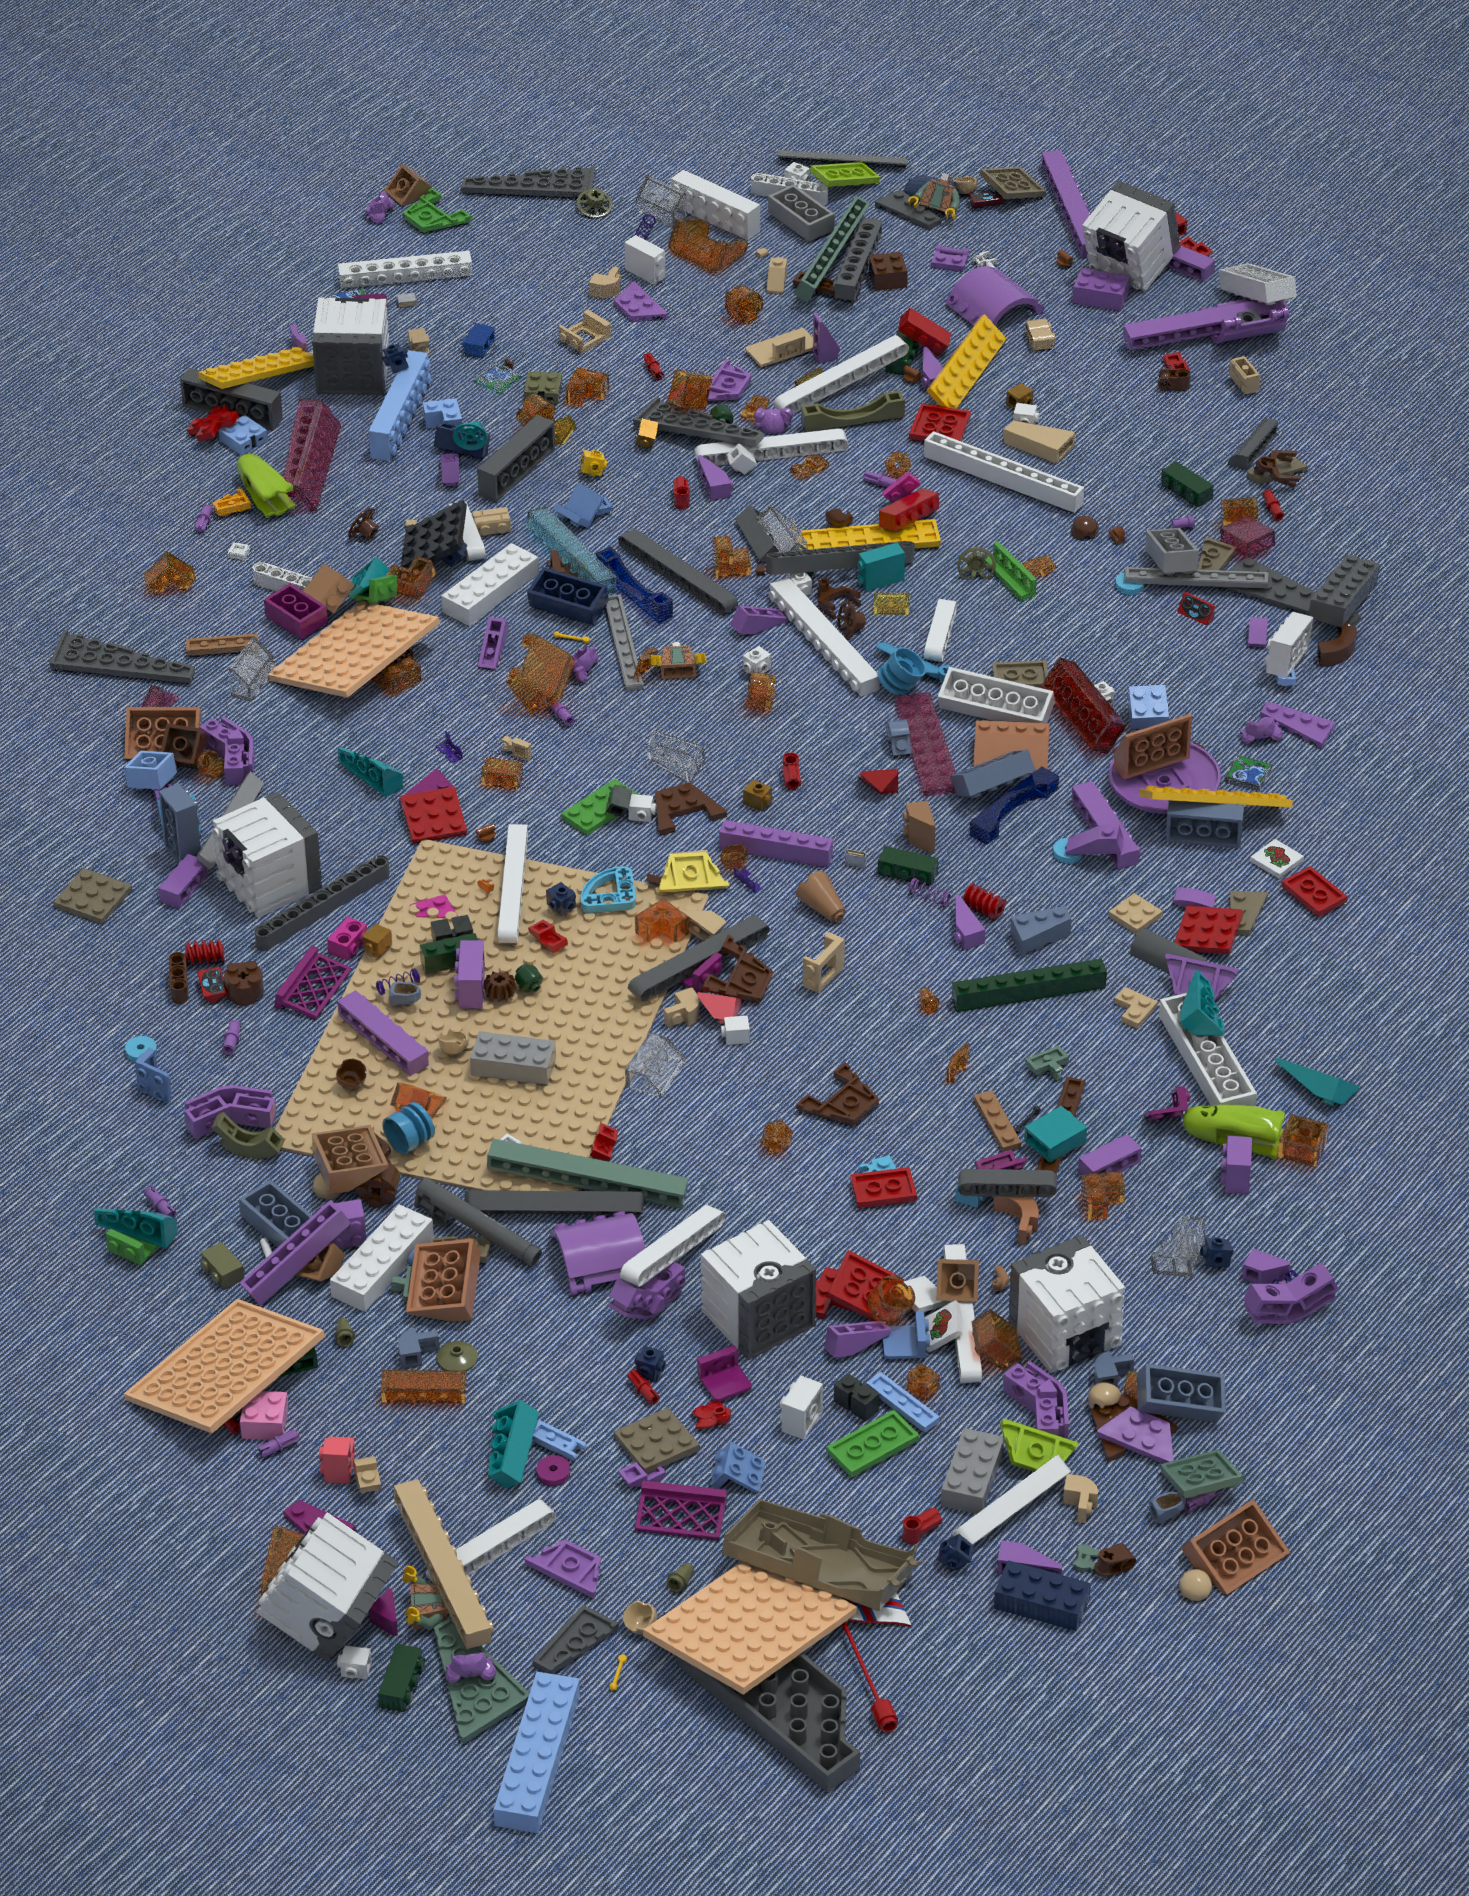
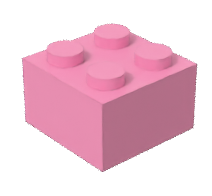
M262 1391L242 1408L240 1419L242 1439L272 1440L274 1436L278 1437L285 1434L288 1415L287 1392Z

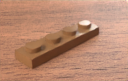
M258 633L186 639L187 656L259 650Z
M991 1090L975 1094L974 1102L1001 1151L1020 1149L1021 1141L994 1092Z

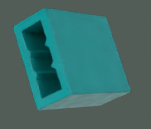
M894 543L859 553V561L857 562L859 575H857L858 584L862 585L865 591L904 581L905 552L900 545Z
M1062 1106L1024 1127V1141L1049 1163L1082 1145L1087 1140V1127L1085 1124L1077 1120L1070 1111H1067Z

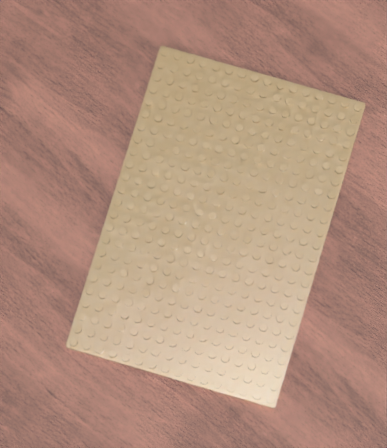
M422 840L379 925L391 930L392 945L380 957L364 952L342 998L355 990L364 995L384 1015L389 1016L409 1036H413L421 1046L427 1048L429 1052V1066L411 1076L408 1075L338 1015L337 1005L275 1127V1130L285 1139L280 1150L314 1157L312 1133L371 1125L373 1131L390 1146L391 1154L388 1159L399 1170L400 1175L422 1180L427 1177L437 1183L470 1190L579 1191L580 1188L487 1169V1155L493 1138L500 1140L503 1136L509 1134L524 1145L594 1158L590 1156V1151L600 1122L608 1126L668 991L667 989L649 1000L641 1002L628 990V984L640 974L686 951L693 934L679 924L686 910L703 911L708 901V895L692 891L658 893L659 885L633 880L636 894V906L633 909L586 913L581 909V892L585 884L598 873L526 859L518 943H498V926L506 855L431 840ZM491 879L492 881L485 883L495 884L493 891L487 894L484 890H481L477 884L479 880ZM616 880L604 883L592 894L617 892ZM559 882L572 889L576 894V908L562 916L553 911L547 905L546 890ZM625 886V887H622L621 889H625V890H626V889H629L630 887H626V886ZM445 894L455 912H447L445 918H436L439 915V910L430 908L427 911L429 917H416L415 914L419 913L420 909L413 903ZM605 901L604 903L610 904V903H613V902H612V901ZM457 915H468L473 933H476L478 940H484L485 979L486 975L492 974V971L498 973L500 970L502 973L508 971L509 975L515 977L516 970L521 965L532 964L536 966L543 976L541 988L535 993H525L516 983V992H514L513 997H508L507 1001L504 999L500 1000V1002L497 999L491 1001L490 997H486L484 991L483 1009L459 1008V1001H455V989H458L454 985V976L458 975L455 973V968L425 974L420 961V944L433 942L431 936L432 921L448 919L452 930L454 927L451 918L457 917ZM541 920H545L555 926L556 933L567 938L568 945L552 953L532 936L528 927ZM411 969H417L420 975V982L416 983L413 979L414 984L418 985L421 990V998L417 1002L411 1003L408 1006L390 1005V988L385 980H383L385 994L381 996L378 993L376 981L380 980L382 982V979L389 981L390 976L396 979V975L400 974L397 976V982H403L401 976L403 977L405 971L410 974ZM404 973L405 982L412 983L410 976ZM390 978V985H392V983H395V980ZM448 1030L464 1032L468 1036L469 1044L464 1051L449 1055L443 1052L439 1046L437 1039L439 1032H442L443 1035H446ZM478 1032L555 1041L556 1060L548 1085L471 1075L470 1057ZM354 1058L360 1060L366 1066L367 1075L365 1082L360 1088L349 1090L337 1083L336 1072L343 1060ZM416 1102L423 1106L430 1115L435 1127V1135L425 1143L418 1144L417 1148L407 1154H400L389 1144L385 1137L382 1122L383 1119L395 1112H399L401 1108L409 1103Z

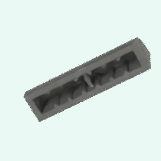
M1272 418L1264 419L1229 459L1228 465L1247 471L1277 435L1278 420Z
M749 504L735 518L760 561L766 562V555L768 553L784 552L763 515L756 508Z
M1144 927L1136 935L1130 948L1131 955L1169 973V968L1165 957L1166 953L1207 962L1206 958Z

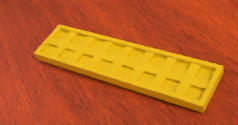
M985 314L978 319L926 390L939 406L956 409L1005 342L1006 337Z
M293 347L290 350H280L278 353H268L266 356H256L253 359H244L241 362H231L229 365L207 368L198 373V378L224 389L314 366L313 353L305 352L299 347Z
M936 519L915 521L896 532L881 528L879 524L796 531L799 550L898 541L914 542L915 549L941 546Z
M1148 785L1146 789L1139 788V796L1155 800L1291 808L1293 800L1286 799L1287 795H1279V793L1262 794L1261 792L1245 793L1244 791L1228 792L1227 790L1160 788Z

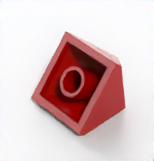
M898 769L861 771L858 774V779L879 794L898 793Z

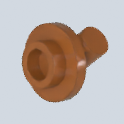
M1063 250L1058 251V265L1068 267L1073 264V257Z
M908 365L904 367V379L907 382L915 383L920 380L921 372Z
M1113 526L1109 531V535L1117 545L1122 544L1123 540L1127 538L1125 535L1127 532L1121 526Z
M491 823L476 829L477 839L483 842L494 839L495 825Z

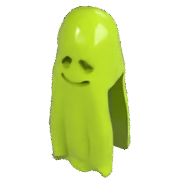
M249 453L239 457L236 464L238 474L255 507L266 518H269L271 515L280 516L286 510H294L296 507L295 503L286 494L293 491L291 483L287 482L274 468L256 454Z
M1246 1105L1194 1106L1184 1113L1183 1126L1190 1135L1222 1146L1227 1144L1228 1136L1252 1137L1251 1153L1264 1155L1276 1160L1285 1134V1130L1281 1129L1285 1119V1112Z

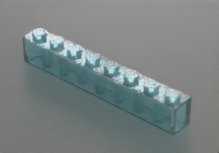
M546 506L528 511L527 527L550 550L558 551V556L562 557L563 564H566L572 573L579 578L606 585L608 594L615 592L616 576Z

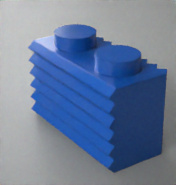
M475 323L474 327L470 328L468 337L464 338L462 342L465 355L483 358L495 339V327Z

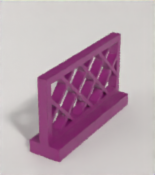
M311 945L277 991L274 1007L282 1009L285 1006L317 1020L351 973L352 968L319 954L318 948ZM321 961L326 963L327 966L318 968L317 962ZM339 969L344 973L335 975L333 970ZM329 971L331 974L328 977L321 976V972ZM309 974H317L318 978L309 980ZM333 981L335 984L334 986L326 987L324 982ZM312 984H321L322 988L313 990ZM308 986L309 990L300 992L299 987ZM325 993L326 998L317 999L316 994ZM312 995V1001L304 1002V996ZM299 998L300 1003H292L289 1000ZM316 1005L317 1007L316 1012L307 1009L308 1006Z
M642 1480L635 1531L719 1541L724 1512L727 1506V1490ZM645 1499L655 1500L657 1505L648 1509L644 1504ZM669 1502H675L678 1507L670 1512L664 1505ZM693 1504L697 1505L699 1509L690 1514L686 1507ZM719 1507L720 1511L711 1516L707 1509ZM661 1508L666 1515L657 1520L652 1513ZM682 1510L687 1517L678 1522L674 1515ZM704 1513L708 1520L699 1524L695 1517ZM647 1516L654 1521L649 1526L641 1525V1520ZM670 1518L675 1524L671 1528H664L661 1523ZM689 1521H692L696 1526L691 1531L683 1528V1525ZM712 1523L716 1527V1533H708L703 1528Z

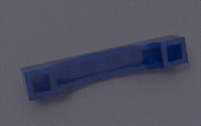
M612 547L596 553V570L658 624L673 617V600L663 591L655 593L644 587L630 573L623 563L621 555Z
M1042 766L1032 772L1031 776L1022 780L1017 786L1009 790L1003 797L997 799L995 803L984 809L982 813L970 821V836L985 845L991 843L999 836V824L1013 809L1034 799L1043 797L1047 799L1058 791L1059 776Z

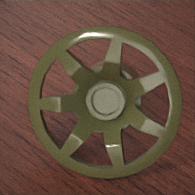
M592 188L579 195L577 207L587 217L602 218L610 213L612 200L601 189ZM585 195L587 200H581V198ZM609 202V208L605 207L603 204ZM587 204H588V206H587V208H586L585 210H583V209L581 208V205H587ZM593 208L595 215L589 214L587 212H589ZM598 208L606 212L599 215Z
M973 547L965 550L960 555L957 569L960 576L965 580L969 579L963 572H968L969 570L972 571L970 580H974L976 572L980 573L984 578L983 580H987L993 576L996 562L994 556L987 549ZM988 556L991 558L993 565L985 563ZM962 560L968 564L963 569L960 568ZM992 568L991 573L986 577L983 569Z

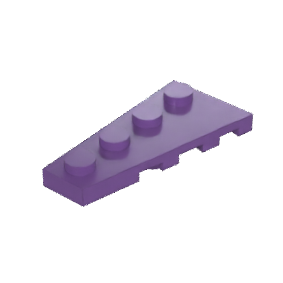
M1267 701L1260 712V718L1273 717L1274 721L1279 723L1278 727L1283 726L1287 728V732L1303 736V740L1316 743V747L1322 749L1335 728L1334 721Z

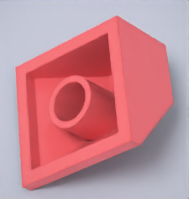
M698 992L699 999L712 1017L719 1019L718 1023L724 1024V1017L738 1016L742 999Z

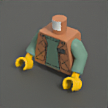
M942 172L939 181L931 180L924 184L914 196L909 198L908 204L910 205V203L915 202L914 208H917L918 201H920V204L944 211L947 219L951 214L952 219H956L955 212H957L960 198L956 187L949 185L951 175Z
M674 642L671 646L664 647L663 653L659 655H651L650 666L653 665L655 668H661V679L696 678V667L707 663L706 653L696 654L691 651L690 646H682L679 642Z
M407 1566L403 1570L402 1580L405 1583L412 1581V1584H410L412 1607H409L404 1613L405 1616H408L406 1621L408 1624H413V1630L423 1628L432 1630L436 1625L447 1619L448 1610L436 1585L426 1581L419 1575L416 1576V1569L412 1566Z

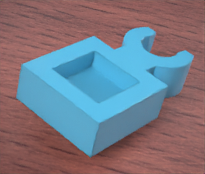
M890 1155L873 1159L870 1165H859L860 1173L897 1169Z

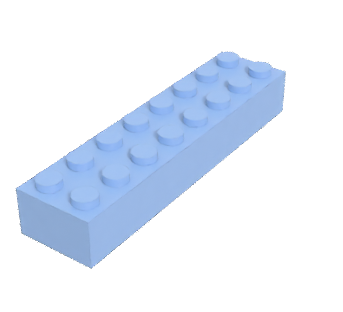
M408 350L406 361L409 368L397 373L369 429L371 459L391 461L393 455H396L397 447L402 442V436L406 434L407 426L411 424L413 414H416L417 406L422 400V395L426 393L427 385L431 383L432 376L429 374L431 361L428 360V353Z
M536 1672L494 1806V1826L539 1833L580 1698L579 1678Z

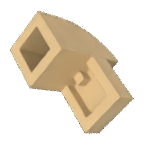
M612 267L607 276L594 273L589 281V296L611 298L619 294L621 282L619 268Z
M425 328L408 330L407 338L410 351L429 354V336L426 335Z
M692 987L675 993V1005L664 1009V1023L667 1028L686 1022L688 1026L693 1025L699 1018V997Z
M375 1456L354 1459V1476L360 1493L382 1490Z
M1067 1474L1063 1504L1078 1506L1077 1522L1086 1523L1087 1515H1091L1092 1508H1097V1486L1087 1477Z

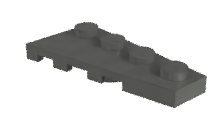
M902 190L895 191L875 201V207L886 208V212L891 214L895 212L904 220L911 219L913 224L927 230L941 225V218L919 202L917 208H914L915 202L909 205L908 200L910 196Z
M582 1605L535 1657L533 1667L545 1673L554 1674L618 1630L619 1623Z

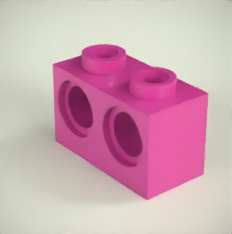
M347 917L327 939L328 954L348 961L363 944L362 936L367 931V924Z

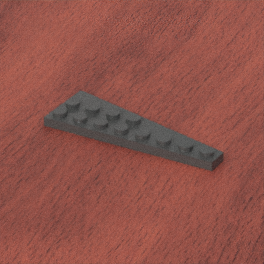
M591 165V168L582 169L581 166H576V169L566 170L565 168H560L556 171L545 169L525 171V174L522 175L510 173V176L502 177L499 174H495L490 178L485 176L465 177L462 181L461 192L470 194L579 197L582 192L593 188L596 168L595 165Z

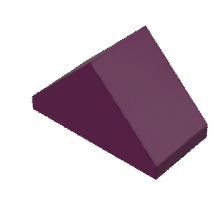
M390 1588L373 1603L369 1610V1619L371 1623L389 1634L398 1636L393 1588Z

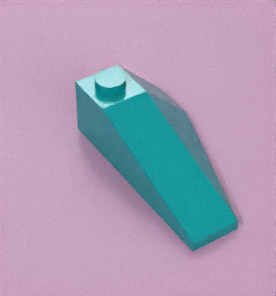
M375 556L351 579L350 582L355 586L350 591L349 597L352 599L369 592V580L387 576L391 570Z
M342 747L338 748L339 763L387 798L403 788L402 773L391 765Z
M1198 970L1194 971L1180 1012V1024L1193 1035L1222 1036L1225 1034L1224 1022L1222 1018H1218L1217 1013L1220 1010L1213 1001L1215 995L1211 983Z
M1276 1057L1275 1061L1313 1094L1323 1098V1103L1334 1106V1103L1342 1105L1360 1087L1345 1080Z
M103 1208L94 1209L95 1225L109 1230L113 1229L121 1234L165 1249L178 1234L177 1219L161 1213Z

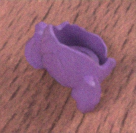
M383 191L364 210L368 214L366 219H371L375 224H381L384 221L387 210L394 208L393 200Z
M759 408L754 412V419L756 420L754 425L755 427L760 426L763 433L766 434L782 433L786 425L791 426L793 413L788 408H782L781 410L775 408L764 410Z
M586 646L585 649H578L572 660L569 659L565 663L567 670L575 673L576 679L580 682H586L588 679L586 672L599 659V655L595 652V646H592V648Z
M1263 717L1258 723L1247 721L1245 729L1240 730L1241 738L1245 745L1251 744L1255 739L1261 740L1268 737L1278 741L1281 740L1283 734L1282 730L1278 727L1279 723L1275 722L1273 717Z
M484 1652L467 1656H452L451 1664L446 1665V1669H448L446 1679L451 1684L458 1682L461 1677L470 1678L478 1675L487 1681L492 1680L496 1676V1669L492 1663L493 1658H486Z

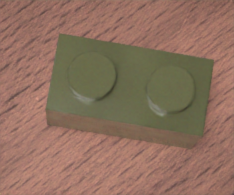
M222 1242L201 1252L202 1261L200 1265L203 1271L208 1272L214 1283L219 1284L223 1290L244 1279L242 1263Z

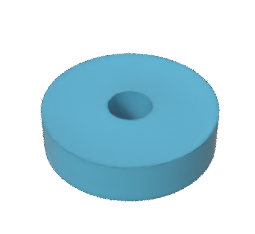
M1125 572L1119 574L1116 578V589L1122 594L1136 595L1144 589V584L1125 583Z
M1068 838L1060 839L1054 844L1053 855L1059 862L1066 864L1076 863L1083 857V854L1066 855Z
M147 1036L134 1037L125 1045L126 1057L135 1063L139 1055L148 1048L155 1050L157 1054L156 1042Z

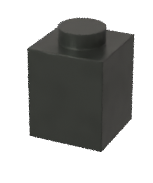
M614 785L609 793L606 812L624 817L629 809L632 790L622 785Z

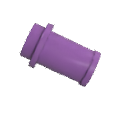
M1190 515L1172 519L1173 528L1189 527L1191 529V527L1195 526L1194 518Z

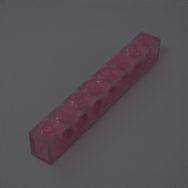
M299 399L283 477L293 486V491L286 493L288 497H304L305 490L309 489L311 469L313 468L312 458H315V448H317L316 437H319V427H321V417H323V406H320V399Z

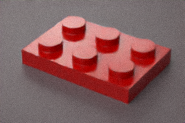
M1311 866L1281 881V887L1317 917L1347 902L1348 896Z
M910 1167L850 1174L857 1208L917 1201V1193Z

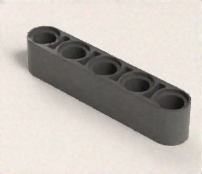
M963 1169L958 1173V1192L963 1196L1052 1197L1057 1193V1176L1053 1171Z

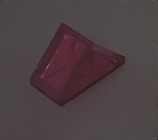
M151 684L141 707H169L179 699V696Z

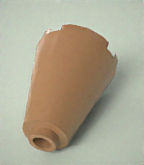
M816 871L807 877L809 880L805 884L803 882L799 884L796 889V896L801 902L830 922L841 921L845 916V908L828 875L824 871Z

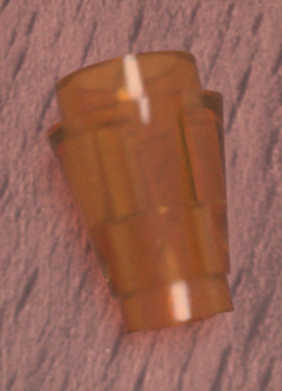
M922 988L919 992L921 1009L927 1013L936 1012L940 1004L939 999L929 988Z

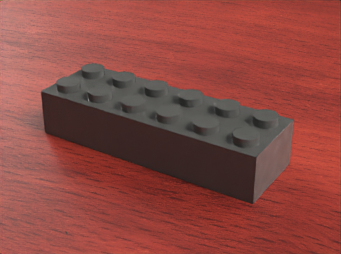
M189 368L180 378L183 407L210 413L211 409L215 406L227 405L230 410L229 412L237 411L238 419L246 415L263 428L274 431L283 420L281 392L249 383L221 389L199 379L198 373L201 370Z
M536 415L477 468L480 497L495 503L498 502L555 450L554 421Z
M1346 555L1311 598L1308 616L1313 617L1317 621L1343 627L1377 584L1380 564L1372 560L1360 559L1354 555Z

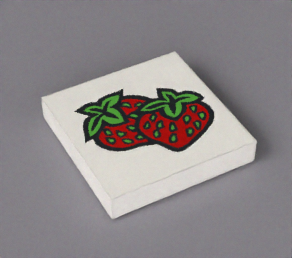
M1274 839L1252 855L1250 862L1280 879L1303 862L1304 856Z
M956 1300L924 1317L929 1322V1332H926V1334L930 1335V1347H926L929 1353L963 1334L960 1304Z

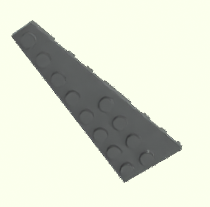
M659 397L653 399L633 419V426H639L643 418L658 422L657 431H669L674 434L681 433L687 436H698L703 439L710 438L717 441H728L733 444H746L751 447L757 446L764 439V434L761 431L749 427L740 428L737 423L728 424L725 419L716 420L713 419V415L695 409L686 410L683 405L674 406L671 401L666 403L660 401Z
M1246 557L1229 570L1268 572V588L1224 587L1230 589L1229 592L1235 593L1237 591L1246 594L1245 597L1250 599L1259 598L1263 603L1285 610L1291 608L1297 610V613L1309 614L1311 598L1315 595V591L1249 557ZM1354 612L1347 620V623H1350L1351 627L1357 625L1361 621V615Z
M63 630L50 661V669L191 683L195 674V666L177 661L168 662L160 656L158 658L150 657L146 652L142 654L136 653L132 648L111 642L101 643L97 638L87 639L83 637V634L73 635L68 633V630Z

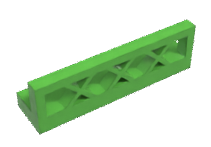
M998 541L994 542L992 554L996 562L994 575L1021 602L1035 597L1037 579ZM988 556L985 563L993 565L991 558Z

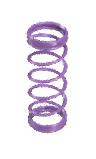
M916 878L912 879L908 891L914 892L915 895L921 893L922 896L926 883H923L921 892L917 894L915 891L918 888L919 880ZM932 885L929 887L927 895L922 896L923 898L927 897L930 901L934 899L935 903L940 902L944 907L948 905L951 899V894L943 891L940 901L936 902L935 897L939 892V888L936 889L934 898L929 899L928 895L932 890Z

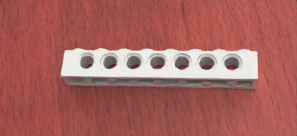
M470 251L338 264L341 289L473 276Z

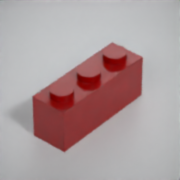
M909 308L900 318L898 331L920 345L927 347L939 356L949 346L951 333L912 308Z

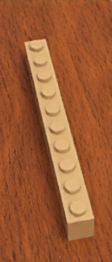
M418 1479L394 1485V1501L466 1649L491 1643V1633H494L492 1621L487 1620L485 1607L479 1604L478 1593L472 1589L471 1579L469 1575H465L462 1561L457 1559L455 1546L449 1543L448 1532L442 1529L441 1518L439 1515L436 1516L434 1504L428 1500L425 1486L422 1487Z

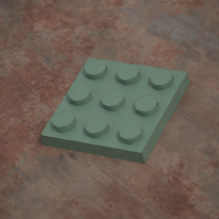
M1219 1449L1160 1464L1161 1473L1184 1499L1195 1498L1197 1495L1204 1493H1214L1223 1488H1233L1244 1483L1243 1475Z

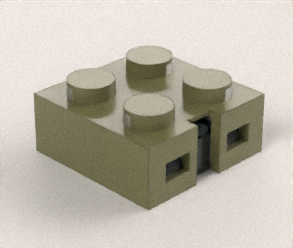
M528 371L524 390V402H545V404L558 405L562 389V373Z

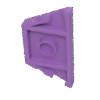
M635 281L614 299V305L631 322L650 321L652 317L662 316L663 320L668 319V313Z
M725 359L701 394V401L738 400L751 382V374L743 371L739 366H732L730 360Z
M1167 953L1165 955L1175 996L1187 993L1194 971L1198 970L1210 981L1215 995L1213 1001L1215 1002L1239 973L1238 968Z
M1129 1407L1097 1431L1096 1436L1160 1463L1174 1461L1170 1423L1150 1414L1139 1412L1138 1409Z
M565 1539L552 1547L542 1549L541 1554L535 1557L529 1555L524 1559L525 1565L594 1599L601 1565L600 1556Z

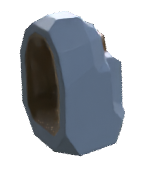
M395 982L391 985L389 993L390 1005L408 1006L421 998V990L414 983Z
M1167 1492L1149 1500V1511L1156 1524L1164 1523L1166 1520L1177 1516L1186 1506V1499L1178 1492Z

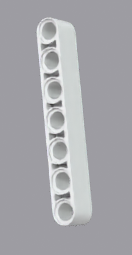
M1056 1455L956 1529L952 1536L960 1534L974 1545L1062 1480L1071 1470L1061 1457Z
M536 1500L456 1549L457 1559L462 1561L465 1575L474 1573L550 1526L556 1518V1513L543 1500ZM427 1569L426 1577L435 1584Z

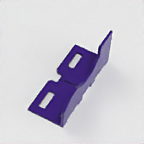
M445 730L446 742L436 745V748L442 754L446 753L445 757L451 763L463 759V752L459 746L452 742L450 734Z
M734 867L735 878L739 879L741 883H745L746 887L753 890L754 893L761 890L760 884L748 878L751 874L748 870L745 869L740 872Z

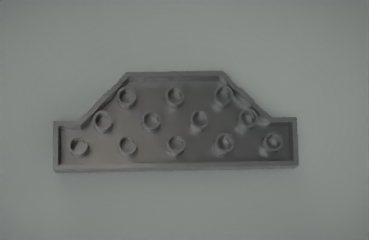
M799 1654L744 1695L677 1656V1665L827 1793L860 1769V1751L845 1739L846 1689L805 1654Z

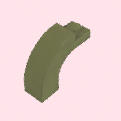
M224 1112L217 1115L212 1129L222 1138L220 1144L230 1152L242 1157L253 1159L272 1157L280 1152L285 1140L272 1126L261 1132L246 1131L236 1125Z

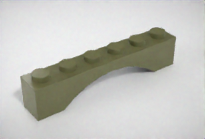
M901 390L885 392L872 402L853 409H831L818 403L801 406V424L805 432L905 417V399Z

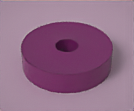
M552 1455L544 1457L537 1464V1478L544 1485L560 1486L570 1478V1464L561 1456Z

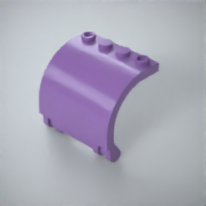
M990 266L978 267L965 274L955 284L945 301L949 307L973 326L984 314L996 326L999 319L1009 309L1019 304H1026L1029 308H1033L1037 314H1041L1044 311V306L1038 303V299L999 269Z
M1243 299V300H1238V301H1232V302L1217 304L1215 307H1210V308H1205V309H1211V308H1216V307H1221V306H1227V305H1232V304H1238V303H1243V302H1249V301H1254V300ZM1281 308L1278 311L1276 309L1270 310L1269 318L1241 323L1239 316L1234 317L1232 320L1223 319L1221 333L1209 335L1214 343H1223L1283 331L1288 324V308Z
M625 1211L617 1212L610 1218H606L605 1215L593 1218L594 1221L586 1222L585 1219L574 1221V1225L570 1226L562 1223L555 1225L554 1229L550 1231L551 1240L557 1239L561 1248L571 1296L578 1295V1292L583 1291L585 1293L592 1292L591 1285L617 1280V1278H620L623 1265L645 1249L639 1224L632 1213L625 1214ZM582 1277L583 1283L576 1285L575 1278Z

